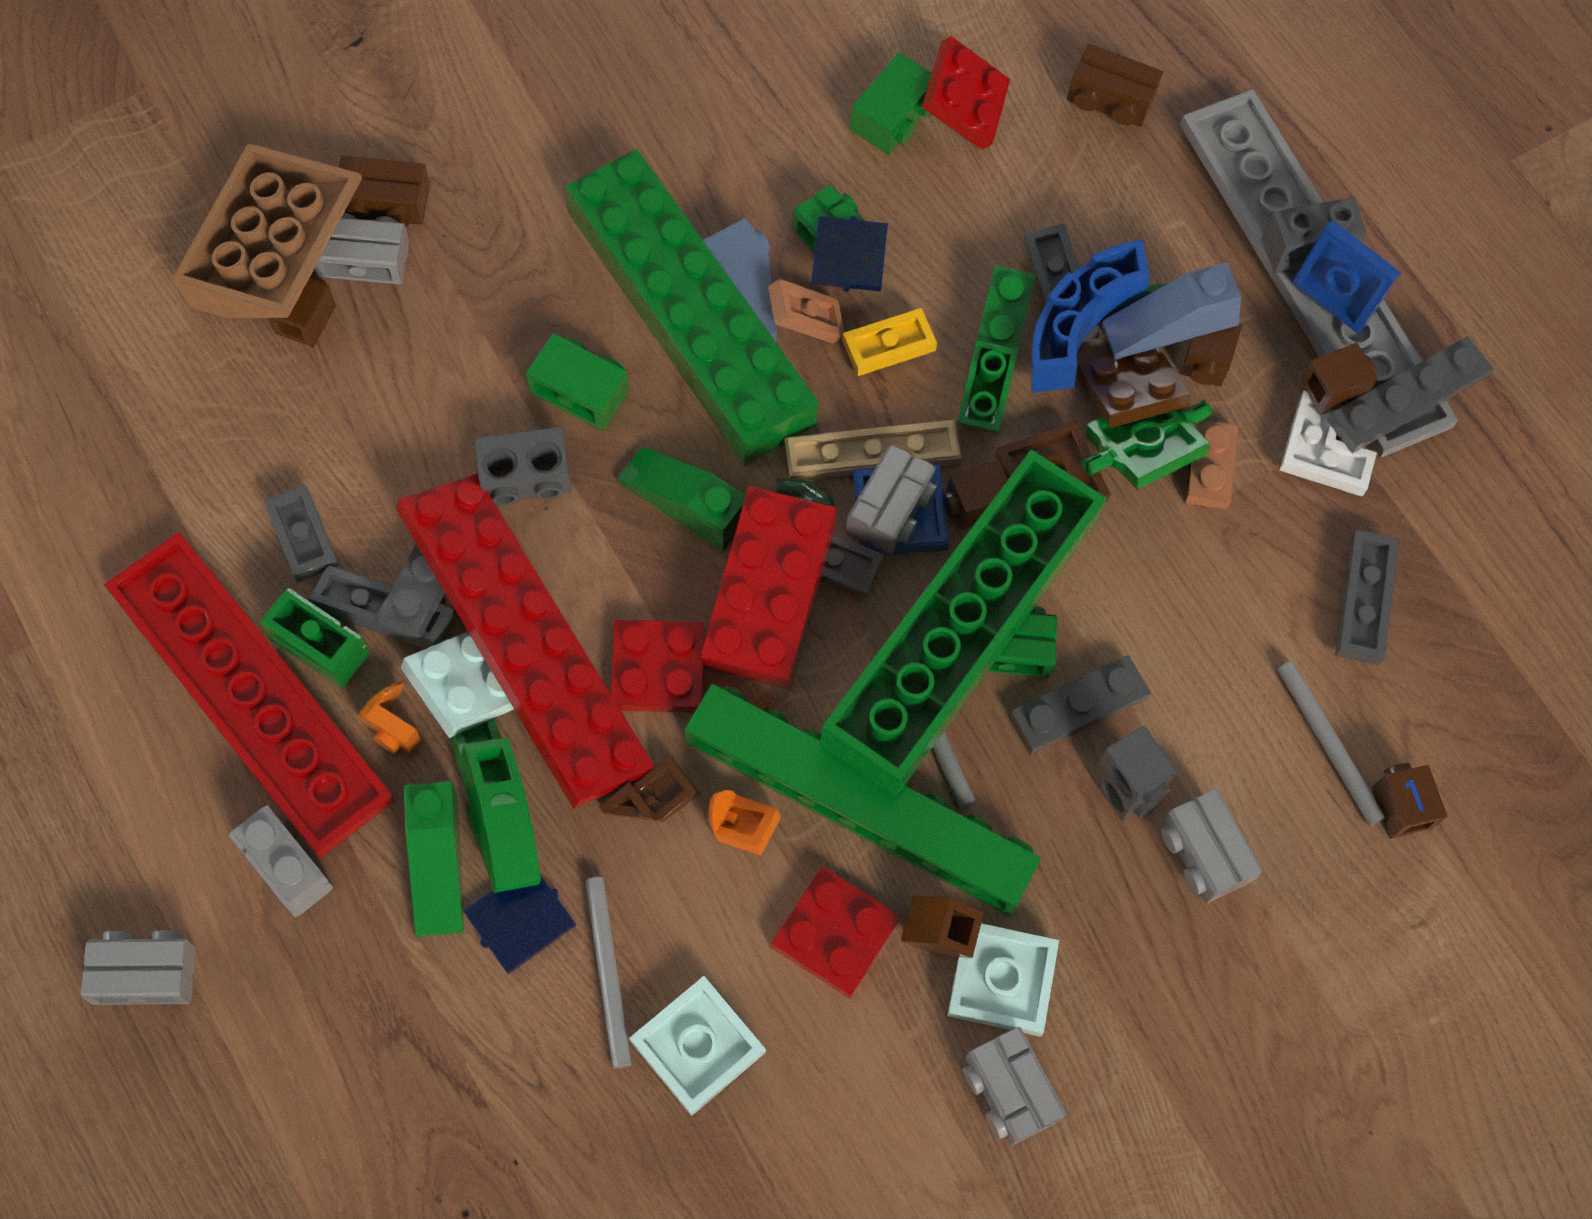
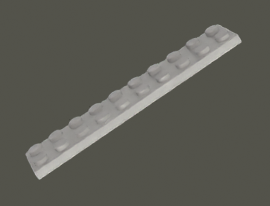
M1252 89L1183 115L1180 122L1181 129L1317 355L1321 357L1358 343L1364 355L1370 357L1375 365L1378 379L1371 390L1421 363L1422 360L1384 299L1367 325L1357 334L1292 283L1299 269L1273 273L1262 241V236L1273 212L1323 203L1255 91ZM1444 401L1372 442L1371 445L1379 458H1382L1452 429L1459 420L1448 402Z

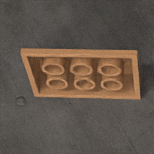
M248 143L172 278V282L188 306L227 319L288 318L362 180L360 173Z

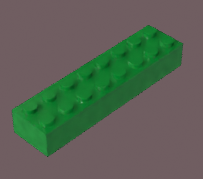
M638 149L565 186L569 215L744 466L784 444V437L798 436L817 425L818 400Z
M1030 450L824 723L821 730L820 745L897 797L1097 523L1107 498L1035 451Z

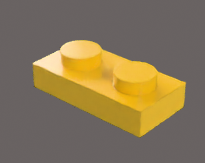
M922 308L844 332L842 336L843 345L857 377L935 352L937 348V341Z

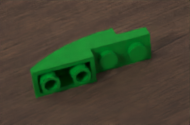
M995 265L957 424L999 433L1036 278L1035 274Z
M494 718L449 738L471 803L468 817L493 892L497 893L539 885L541 876L533 826L517 762L509 738H501Z

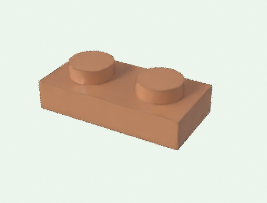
M782 279L768 286L771 312L776 325L832 344L842 339L844 327L837 299Z
M1202 420L1194 425L1196 430L1209 442L1208 455L1189 464L1185 503L1228 510L1232 501L1239 426Z

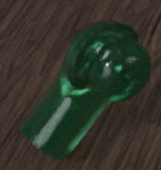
M781 478L777 480V493L832 507L835 506L833 496L814 481Z

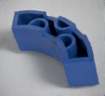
M1143 239L1116 245L1091 256L1090 262L1081 266L1072 274L1069 272L1050 293L1048 302L1039 320H1037L1033 336L1030 372L1031 393L1074 388L1077 353L1088 333L1105 317L1147 295L1150 275Z

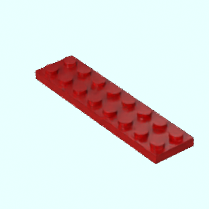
M473 474L399 499L396 511L572 808L580 807L624 787L628 782H635L655 768L489 493L482 491L478 475Z
M180 532L103 584L319 859L396 801L391 792Z

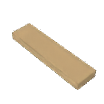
M955 419L784 437L789 482L853 476L854 470L875 469L888 445L910 453L911 457L916 456L932 465H940V467L960 465L961 453Z

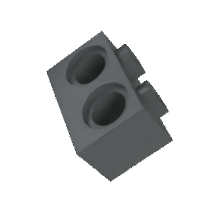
M1355 198L1274 211L1262 236L1273 273L1300 269L1323 229L1332 220L1362 242L1367 231Z
M562 427L474 438L480 487L482 491L489 493L496 505H511L519 499L533 497L550 500L560 497L562 493L572 492ZM544 462L556 464L547 471L536 469L539 464ZM500 468L512 470L506 476L497 477L492 475Z
M1144 725L1106 748L1092 772L1091 778L1123 821L1134 813L1140 819L1162 804L1160 799L1171 791L1168 784L1177 773V770Z

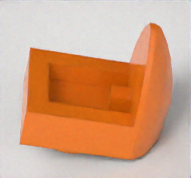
M400 680L375 694L356 717L375 734L373 740L382 748L392 754H396L398 750H401L412 757L422 744L416 728L391 713L404 686V682Z
M728 789L720 790L711 796L708 811L710 828L718 842L760 856L763 854L781 818L778 808L736 795L734 791Z

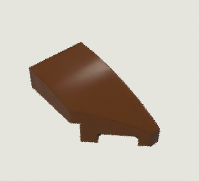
M668 756L634 785L628 782L601 804L599 809L608 815L664 822L696 798L700 792L671 756Z

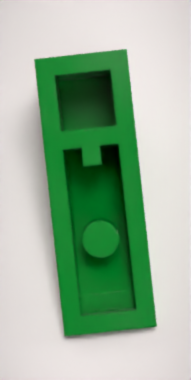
M642 447L617 477L618 483L721 551H724L734 538L746 495L714 474Z
M452 781L404 785L405 831L416 937L464 933L459 798Z

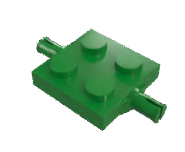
M1202 400L1186 410L1178 409L1112 428L1108 427L1103 417L1087 424L1086 437L1100 452L1081 461L1084 472L1088 476H1092L1110 466L1118 470L1138 490L1208 455L1209 442L1196 430L1194 424L1212 416V409L1209 403L1206 404L1207 401Z

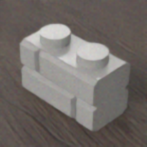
M344 213L315 266L317 276L321 278L402 285L406 268L405 262H407L409 239L405 224L386 216L377 217L373 221L357 219L351 214Z
M888 445L848 514L846 531L864 542H870L872 546L888 554H893L899 542L907 545L918 524V521L913 519L919 506L924 509L929 507L938 489V485L933 483L936 468L916 456L911 457L910 453Z
M1217 789L1172 809L1162 820L1164 828L1161 829V835L1166 847L1173 854L1179 853L1187 867L1184 870L1187 885L1195 895L1202 894L1206 903H1210L1253 882L1263 872L1262 867Z
M268 805L262 807L228 835L295 918L333 889L323 873Z
M160 930L152 932V939H133L134 934L130 932L106 931L103 934V939H88L86 942L85 969L82 974L80 993L81 998L90 1004H190L192 1000V975L195 967L196 950L195 946L187 939H182V933Z
M1017 1027L973 1049L965 1057L968 1066L962 1069L964 1077L975 1095L983 1093L991 1109L985 1113L989 1126L996 1138L1001 1140L1005 1137L1010 1147L1060 1122L1067 1116L1021 1027Z

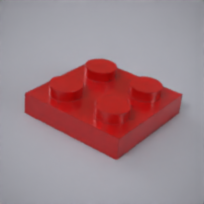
M950 36L940 44L922 108L983 150L993 145L1011 79Z
M614 620L611 696L621 711L695 713L702 701L703 663L700 656L704 645V622Z
M821 866L771 942L770 948L850 999L896 928L901 916Z

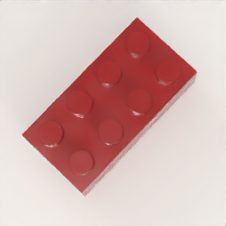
M751 486L748 487L700 656L705 668L788 690L792 689L837 525L836 507Z

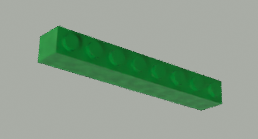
M711 684L685 728V743L1011 917L1041 860V857L1033 853L1034 849L1028 843L1014 837H1009L1008 840L992 832V826L983 819L973 815H968L965 818L950 810L951 805L943 798L931 793H927L924 796L909 788V782L906 783L898 796L895 797L821 746L820 733L811 729L801 731L788 724V719L783 714L768 707H765L764 710L759 709L748 703V698L735 688L725 686L722 689Z

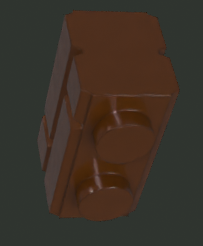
M1088 43L1072 77L1067 100L1073 101L1082 110H1097L1110 115L1119 124H1134L1142 127L1158 91L1164 71Z
M341 156L339 168L360 173L362 177L344 213L351 214L361 220H375L381 216L391 217L399 223H404L405 227L409 226L410 223L423 224L430 189V181L425 164Z

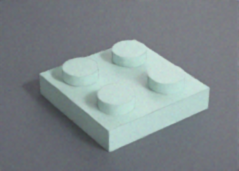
M469 632L403 659L401 670L449 738L514 710Z
M981 923L973 958L958 957L947 1016L1007 1030L1021 1027L1023 1033L1041 1037L1044 1034L1059 940Z
M705 976L700 978L629 1038L632 1045L691 1116L766 1053L765 1047Z

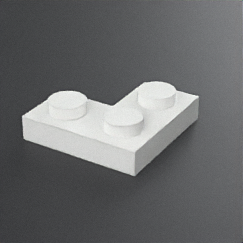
M1304 390L1298 401L1279 471L1363 497L1368 489L1377 452L1362 448L1352 454L1342 441L1336 440L1337 433L1327 421L1333 411L1320 415L1308 392Z

